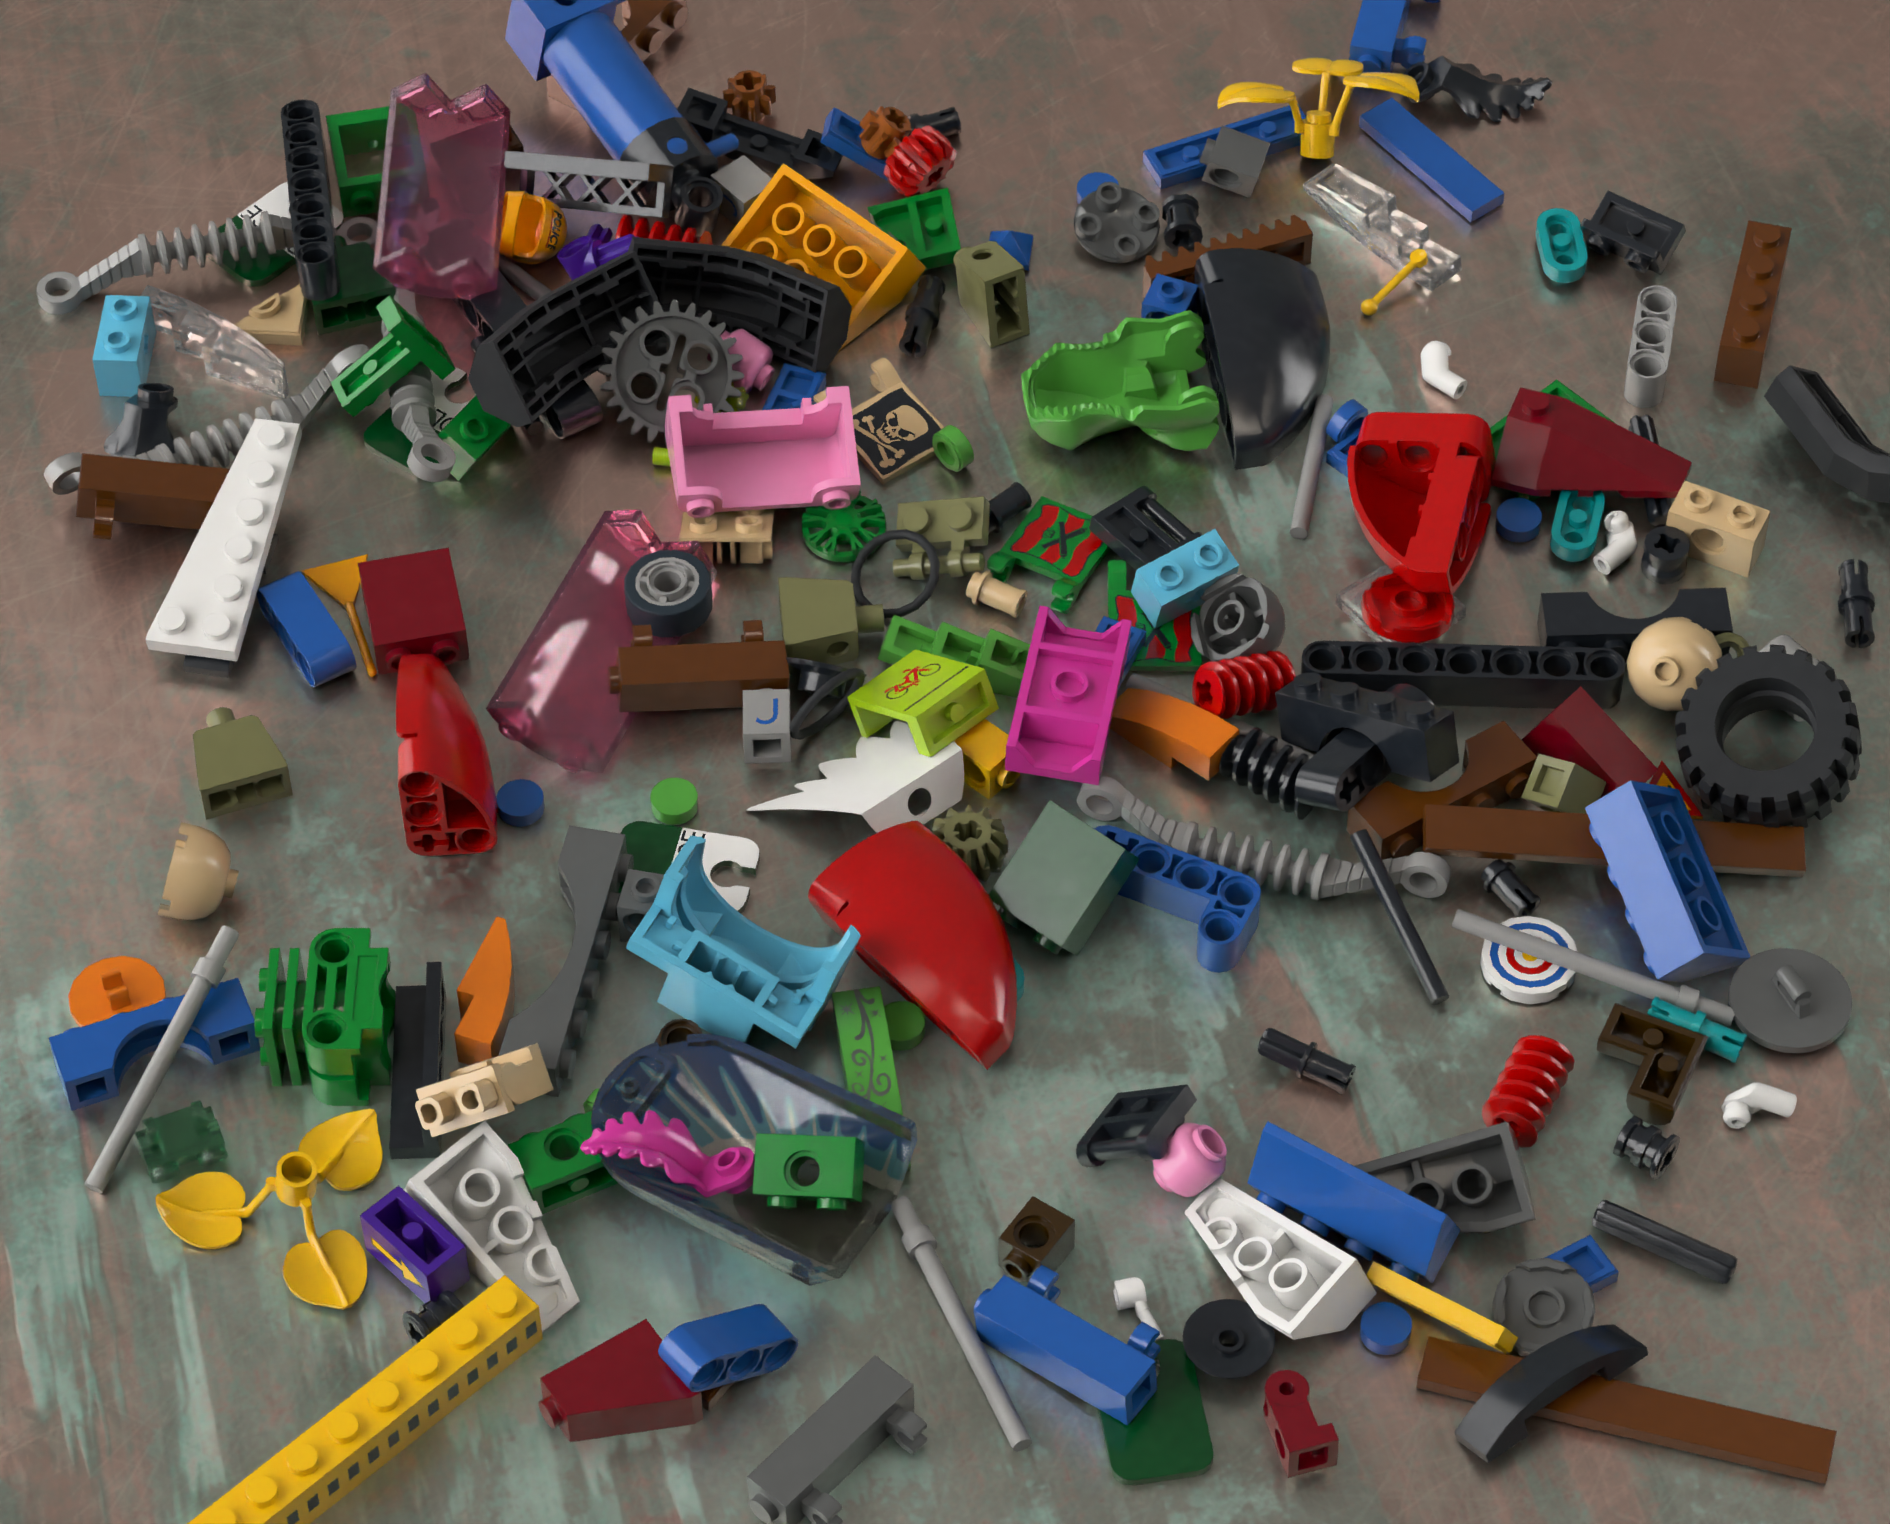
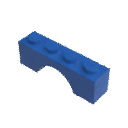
M239 978L220 982L216 989L211 988L180 1048L199 1053L213 1065L260 1051L259 1038L255 1036V1020ZM185 994L178 997L165 998L156 1004L131 1012H121L109 1019L87 1026L70 1028L61 1034L48 1038L54 1063L71 1111L119 1096L121 1082L125 1073L138 1059L156 1051Z

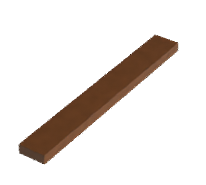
M1425 804L1423 809V852H1430L1438 856L1609 866L1602 848L1591 836L1589 830L1591 822L1588 814ZM1692 820L1714 872L1803 877L1806 872L1804 827L1779 825V828L1764 827L1761 824Z
M1429 1336L1416 1388L1477 1402L1486 1390L1503 1374L1524 1358ZM1594 1374L1533 1414V1416L1822 1484H1826L1837 1433V1431L1624 1381L1615 1379L1608 1381L1602 1376Z

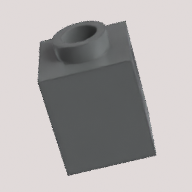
M1221 126L1216 141L1208 138L1199 162L1207 165L1202 181L1250 198L1270 143Z
M628 869L617 904L621 942L628 943L630 937L653 905L664 874Z

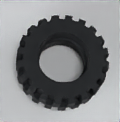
M1771 644L1769 652H1758L1757 645L1742 648L1744 655L1734 659L1728 653L1716 659L1718 668L1713 672L1709 668H1704L1695 677L1698 689L1687 688L1681 699L1683 711L1676 714L1675 729L1677 738L1675 742L1686 785L1693 790L1694 799L1702 809H1709L1711 807L1713 818L1719 822H1731L1733 819L1736 823L1761 824L1764 827L1779 828V825H1792L1794 827L1807 828L1808 818L1815 815L1818 820H1822L1832 813L1831 801L1833 799L1837 802H1843L1850 792L1848 780H1855L1860 769L1859 755L1862 754V741L1856 705L1851 700L1850 690L1844 680H1836L1834 669L1826 662L1820 661L1815 666L1812 654L1797 649L1794 655L1786 654L1785 646ZM1763 710H1783L1798 715L1809 723L1814 732L1811 745L1799 759L1785 767L1767 771L1749 769L1731 760L1725 754L1724 741L1730 730L1740 720L1750 714Z

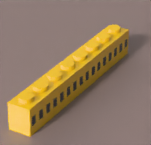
M504 1275L187 1524H311L543 1339L539 1306Z

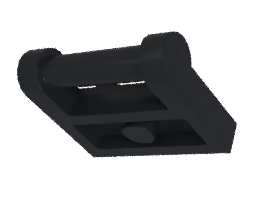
M1147 486L1136 489L1092 516L1089 526L1091 532L1135 570L1203 535L1200 532H1192L1156 501L1157 495Z
M1187 1084L1117 1093L1078 1142L1076 1156L1079 1163L1084 1167H1095L1103 1165L1106 1160L1131 1157H1141L1145 1161L1162 1159L1167 1153V1138L1176 1128L1184 1123V1116L1197 1101V1098Z

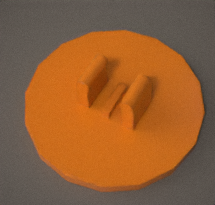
M116 956L101 959L86 967L74 979L68 994L70 1013L78 1026L83 1027L109 1019L121 1012H131L156 1004L166 998L164 980L154 966L139 958Z

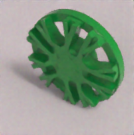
M859 490V495L851 501L848 507L831 510L824 506L806 507V512L802 516V536L807 547L816 555L835 562L855 561L860 550L864 547L859 539L867 544L874 537L887 531L885 513L882 511L881 504H878L876 499L871 500L862 496L861 490ZM855 505H859L863 508L855 509L854 507ZM879 527V530L876 534L864 528ZM809 528H822L823 530L810 534ZM829 538V541L824 546H821ZM837 544H851L852 551H836ZM879 545L871 554H873L876 550H878V548H879L881 545Z

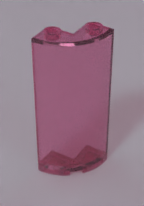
M427 73L391 89L373 268L397 288L430 297L466 300L497 289L506 178L504 159L505 151H508L511 110L486 83L452 100Z
M641 509L604 511L486 707V710L498 723V729L501 734L510 740L520 742L533 752L558 763L568 772L579 773L581 771L603 773L637 712L619 713L617 694H609L607 684V668L616 664L617 647H630V640H633V623L626 610L624 578L631 565L641 557L659 550H679L690 553L704 562L710 573L712 585L718 572L698 541L661 542ZM652 635L653 646L677 645L681 636L660 638Z

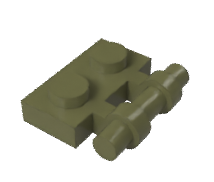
M984 496L898 503L897 530L907 529L921 534L935 549L951 548L948 555L938 556L940 562L939 574L949 573L952 578L966 577L969 572L983 571L985 568L983 553H970V547L988 545L990 502ZM896 539V546L901 552L912 551V554H910L909 558L895 559L893 561L894 576H910L914 581L927 580L930 576V561L926 551L916 542L907 539Z

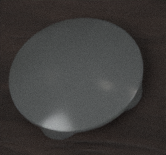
M1104 182L1098 186L1097 190L1088 194L1079 203L1074 215V230L1081 245L1095 257L1114 263L1131 262L1143 257L1154 247L1160 231V211L1157 205L1149 202L1139 193L1122 188L1114 182Z

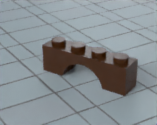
M627 0L622 2V20L625 27L620 32L644 62L651 54L656 53L660 49L662 43L675 30H679L685 24L688 17L686 0ZM552 75L546 77L548 96L577 110Z
M1748 220L1719 345L1714 381L1758 389L1777 295L1780 292L1792 228Z
M1503 720L1465 740L1462 765L1463 775L1453 784L1439 790L1424 792L1408 790L1390 781H1386L1373 788L1348 811L1346 830L1352 835L1359 830L1367 829L1382 860L1409 856L1415 849L1423 846V809L1425 804L1495 808L1510 799H1519L1522 797L1537 757Z

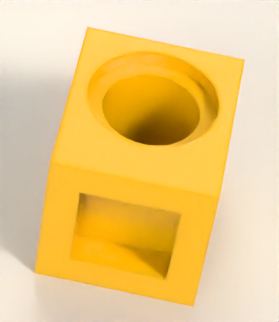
M984 719L954 740V742L963 752L964 783L990 800L1001 789L1011 787L1018 779L1020 773L1005 770L1006 744L1009 735Z

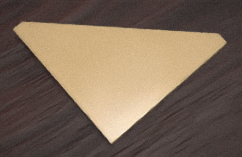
M298 284L281 296L278 293L274 294L251 308L247 317L234 325H223L220 330L227 331L250 344L302 346L310 299L303 296L300 284ZM220 331L221 343H233L232 339L236 340L231 335ZM238 339L242 344H247L244 341Z

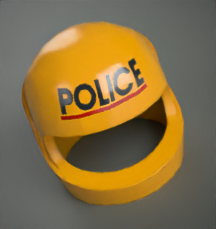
M507 191L503 198L497 221L494 250L514 261L526 264H538L553 258L561 250L567 237V221L563 211L555 203L544 197L532 195L526 191Z

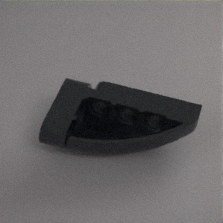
M1229 248L1208 251L1197 259L1194 284L1198 285L1197 311L1204 327L1205 337L1201 345L1202 351L1205 352L1207 371L1212 389L1215 390L1219 402V414L1235 470L1264 466L1274 461L1304 429L1314 412L1317 397L1322 395L1325 388L1330 359L1331 333L1326 304L1317 275L1295 260L1269 251Z

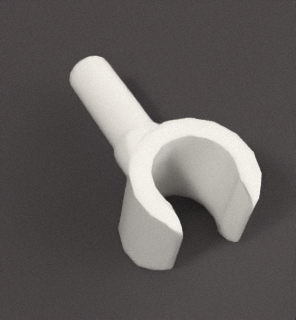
M1136 1277L1115 1281L1113 1296L1117 1309L1120 1311L1135 1308L1137 1317H1139L1141 1322L1160 1331V1335L1155 1341L1164 1340L1165 1336L1147 1305L1143 1281Z

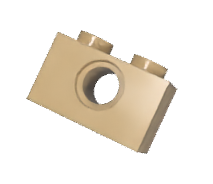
M1684 481L1668 511L1666 526L1678 528L1687 535L1690 542L1688 557L1748 578L1765 546L1771 511Z

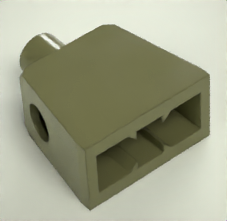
M989 241L975 247L966 246L958 250L953 258V263L956 267L959 301L989 347L993 348L1030 334L1025 272L1022 264L996 241Z
M794 577L778 578L782 638L785 641L787 657L831 665L854 661L859 657L858 634L885 632L883 605L855 606L853 583L850 581ZM788 665L789 674L801 672L800 670Z
M227 707L216 708L207 715L206 722L208 727L197 730L193 734L198 786L206 820L293 795L286 760L257 716L250 715L235 719L233 711Z

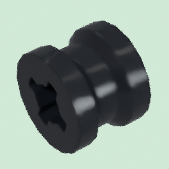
M1660 526L1652 529L1644 540V553L1641 559L1642 572L1646 578L1655 583H1675L1686 572V558L1690 550L1689 538L1683 531L1675 527Z

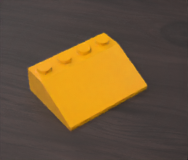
M784 163L721 245L768 256L839 286L852 306L847 339L840 350L898 305L926 269L922 262L903 244Z

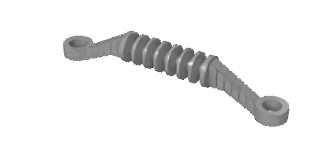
M268 211L261 212L259 226L255 227L249 215H244L242 229L237 230L232 219L226 218L225 232L220 233L214 221H209L208 234L206 236L202 235L197 224H193L189 239H185L180 228L176 227L174 228L173 242H168L162 230L157 231L155 245L149 243L144 233L138 234V238L119 249V252H114L108 258L99 262V265L96 264L89 269V272L85 271L79 277L64 271L45 275L37 284L38 301L41 308L47 313L62 315L72 312L79 307L81 302L97 294L102 289H106L112 283L115 284L123 277L128 278L134 275L145 274L146 278L152 277L154 263L156 262L160 263L165 274H169L172 259H177L182 270L185 271L188 269L189 256H194L200 268L205 267L206 253H211L216 263L222 264L223 252L227 249L234 261H239L241 247L244 246L251 257L256 258L258 244L263 243L269 255L276 254V250L294 247L291 219L286 217L280 218V216L268 214ZM355 217L344 222L338 230L335 229V235L345 238L347 245L366 242L370 244L376 254L382 248L381 227L371 218ZM358 235H366L370 237L364 241L351 240L353 237ZM57 290L69 291L68 293L62 296L50 295L51 293Z
M396 221L387 226L381 242L383 252L395 261L393 282L396 293L393 299L425 327L423 317L416 312L414 296L416 262L422 258L428 239L421 228L405 221ZM398 240L406 241L410 245L403 244ZM382 320L381 332L384 338L390 332H388ZM420 361L405 377L400 378L389 387L392 422L413 444L407 459L408 467L412 473L428 482H441L450 475L456 456L451 447L443 442L432 428L437 416L434 407L432 375L430 369ZM423 456L434 458L439 463L430 462Z
M357 344L342 350L306 386L301 394L299 393L284 400L277 399L272 401V416L263 406L256 407L255 418L298 423L302 431V428L308 424L309 419H312L315 415L316 410H319L330 393L334 391L331 382L370 350L369 347L364 344ZM247 412L239 414L240 428L238 429L235 423L230 418H227L222 423L223 435L215 425H209L206 428L208 441H205L198 431H193L190 433L191 447H188L181 437L175 438L173 442L175 453L173 454L168 446L162 443L157 445L155 449L139 454L136 457L127 455L111 456L190 465L199 464V466L213 467L212 458L214 457L218 464L225 468L230 464L229 451L236 458L254 421ZM72 452L64 454L47 466L44 471V477L53 493L65 495L78 490L81 453Z
M1101 775L1099 786L1083 783L1077 797L1079 808L1091 818L1111 821L1122 817L1150 840L1210 862L1216 861L1218 865L1229 869L1231 865L1236 866L1237 872L1246 875L1250 870H1254L1255 880L1260 887L1268 874L1273 875V885L1276 891H1280L1285 881L1291 879L1292 894L1297 896L1305 883L1310 884L1311 899L1317 901L1320 898L1357 892L1359 889L1363 891L1374 887L1362 862L1353 864L1352 862L1331 858L1330 854L1322 852L1316 864L1311 865L1309 849L1303 848L1297 860L1294 861L1291 858V846L1289 844L1283 846L1278 856H1273L1272 841L1266 839L1260 851L1256 852L1254 851V837L1251 835H1247L1239 848L1236 847L1235 832L1230 830L1223 842L1218 843L1217 828L1210 826L1203 839L1199 838L1198 823L1166 820L1160 813L1154 811L1149 805H1146L1126 790L1121 783L1107 776ZM1095 795L1105 797L1109 801L1099 799ZM1416 852L1409 856L1382 860L1393 883L1403 884L1405 889L1414 895L1424 898H1435L1444 894L1451 876V867L1438 855L1430 852ZM1418 872L1429 874L1432 877L1423 876Z

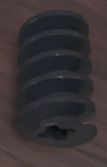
M1254 727L1247 736L1237 735L1222 754L1219 763L1220 774L1224 777L1232 776L1234 782L1239 786L1248 785L1249 790L1253 794H1264L1267 802L1272 804L1279 803L1283 811L1287 813L1295 811V816L1299 820H1303L1312 811L1314 806L1302 804L1298 801L1295 793V782L1299 770L1309 760V756L1305 753L1301 754L1292 762L1294 749L1291 745H1285L1277 754L1278 738L1270 736L1263 744H1260L1263 731L1259 727Z

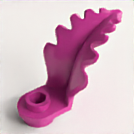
M652 1110L646 1111L642 1124L639 1123L635 1114L630 1111L623 1114V1124H620L615 1118L608 1119L605 1123L604 1131L600 1128L594 1129L592 1136L580 1146L584 1154L597 1155L602 1152L605 1157H610L619 1153L618 1156L621 1159L640 1157L641 1164L645 1167L665 1168V1172L671 1181L676 1184L691 1186L705 1198L724 1191L729 1194H738L753 1185L755 1154L750 1148L732 1147L709 1157L701 1152L687 1126L681 1120L672 1118L668 1126H665L659 1115Z

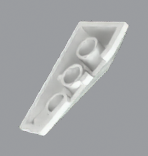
M483 1121L410 1178L404 1191L465 1245L469 1270L488 1288L506 1275L539 1306L543 1333L578 1305L580 1300L558 1249L552 1245L541 1220L543 1215L538 1203L533 1201L523 1179L524 1171L518 1157L488 1123Z
M1221 1178L1216 1179L1206 1187L1184 1212L1256 1316L1293 1340L1344 1331L1377 1294L1356 1258Z

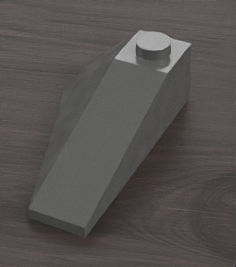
M1508 1122L1355 1165L1360 1170L1447 1214L1461 1229V1233L1487 1234L1536 1220L1527 1173L1515 1131Z

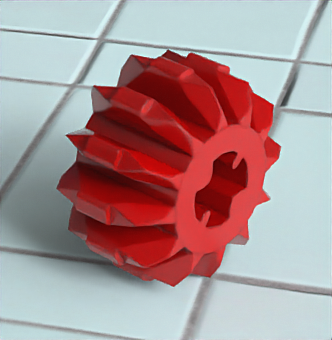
M930 125L917 128L908 137L904 136L903 141L894 147V152L886 160L887 165L884 168L883 174L901 195L911 197L928 193L932 188L936 189L938 183L946 178L947 172L954 166L957 152L951 146V142L939 130L936 131Z

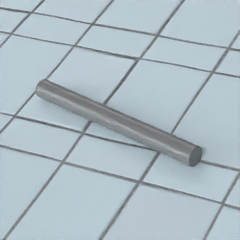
M1325 394L1319 395L1315 402L1290 528V535L1296 539H1304L1308 536L1326 444V428L1331 418L1334 402L1331 396Z

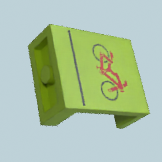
M916 649L847 697L862 737H870L895 718L908 723L919 754L928 757L935 755L999 709L984 668Z

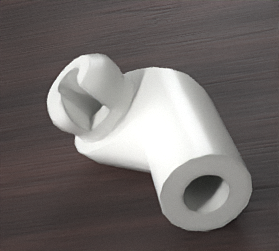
M1439 341L1427 343L1421 352L1423 379L1453 399L1460 398L1467 387V380L1449 370L1448 356L1452 355L1450 347L1446 343Z
M1623 511L1609 513L1603 522L1606 528L1607 547L1594 556L1593 562L1595 567L1605 575L1617 568L1634 554L1637 549L1634 525L1628 521V516Z
M1753 1082L1727 1095L1721 1107L1724 1112L1723 1120L1729 1127L1740 1129L1750 1122V1115L1761 1109L1789 1118L1795 1109L1797 1096L1796 1094L1760 1082Z

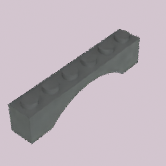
M570 825L558 860L561 893L570 906L576 923L572 947L562 970L550 987L528 1008L509 1020L499 1055L538 1043L554 1089L543 1095L559 1097L564 1078L571 1079L576 1063V1051L573 1050L576 1038L583 1039L586 1032L588 1011L584 1009L587 999H595L597 995L600 974L596 969L599 959L606 960L609 954L611 932L608 929L611 921H618L617 904L621 894L618 892L620 884L625 881L628 869H633L634 856L627 854L625 834Z

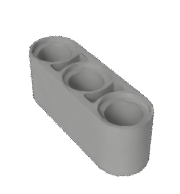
M1660 285L1645 287L1640 291L1637 299L1624 385V397L1630 404L1639 408L1657 406L1664 396L1677 309V296L1669 288Z

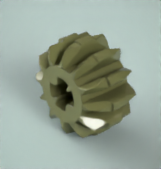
M968 804L964 812L958 813L949 807L946 818H935L932 832L970 866L978 879L987 883L990 872L1001 873L1004 858H1006V853H1008V839L1006 838L1002 820L991 819L988 808L975 813Z

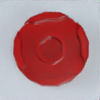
M1395 573L1378 577L1371 582L1370 589L1367 591L1365 589L1362 595L1361 611L1363 620L1369 628L1384 638L1402 643H1422L1436 639L1449 630L1454 619L1455 604L1452 594L1421 592L1410 586Z

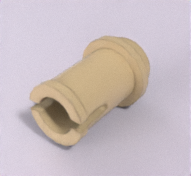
M986 570L984 573L976 571L972 575L966 589V596L972 599V603L977 606L984 603L1017 618L1026 604L1027 591L992 578L993 576L990 571Z

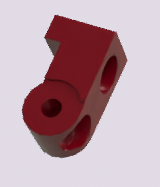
M1280 1370L1273 1373L1266 1380L1264 1386L1265 1402L1263 1413L1287 1478L1337 1465L1339 1438L1332 1423L1318 1426L1309 1404L1310 1389L1308 1381L1303 1375L1292 1370Z

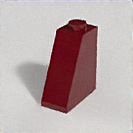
M1581 686L1521 739L1536 757H1538V754L1575 763L1606 781L1601 798L1630 780L1646 783L1658 771V768Z
M645 1319L541 1377L543 1399L538 1402V1406L545 1421L552 1429L559 1426L570 1442L696 1424L703 1420L701 1392H692L660 1358L658 1349L662 1339L648 1320Z

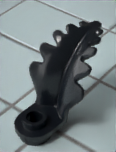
M1443 55L1427 64L1425 62H1417L1404 73V75H1409L1416 80L1420 93L1419 102L1429 100L1436 93L1445 91L1455 99L1464 113L1470 118L1478 119L1481 111H1485L1487 116L1494 122L1501 121L1504 109L1511 118H1518L1521 115L1520 107L1526 111L1532 110L1534 99L1541 101L1544 98L1545 91L1553 83L1548 77H1540L1535 81L1530 77L1523 82L1515 77L1503 81L1502 76L1499 74L1481 75L1480 70L1473 64L1454 63ZM1406 97L1409 101L1418 103L1414 99Z
M143 383L138 385V393L125 402L122 422L105 440V452L111 455L136 457L164 443L172 454L175 453L174 438L167 424L169 413L178 406V399L174 396V388L162 383Z

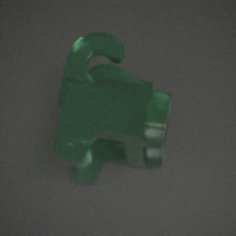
M200 1100L190 1103V1106L169 1114L154 1119L153 1117L142 1120L143 1130L134 1133L138 1153L142 1157L148 1176L154 1184L165 1182L178 1176L181 1173L179 1166L198 1160L199 1165L204 1167L218 1163L228 1157L225 1141L211 1106L204 1108Z

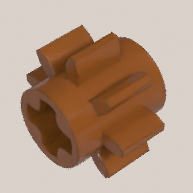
M745 70L736 74L734 78H728V89L723 91V100L728 101L727 108H732V115L752 122H758L765 115H771V104L776 102L775 85H767V75H762L753 70Z
M880 106L876 112L869 110L859 123L860 127L864 129L859 135L862 147L869 155L877 159L888 158L894 152V147L898 146L903 141L904 136H908L912 131L908 117L894 107L884 108Z

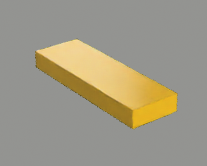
M1374 1261L1366 1274L1371 1284L1380 1291L1504 1354L1507 1352L1511 1353L1518 1339L1516 1335L1505 1327Z

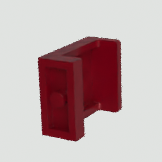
M449 547L358 563L364 605L366 606L378 674L398 673L400 658L406 654H433L440 658L445 665L469 659L466 627Z

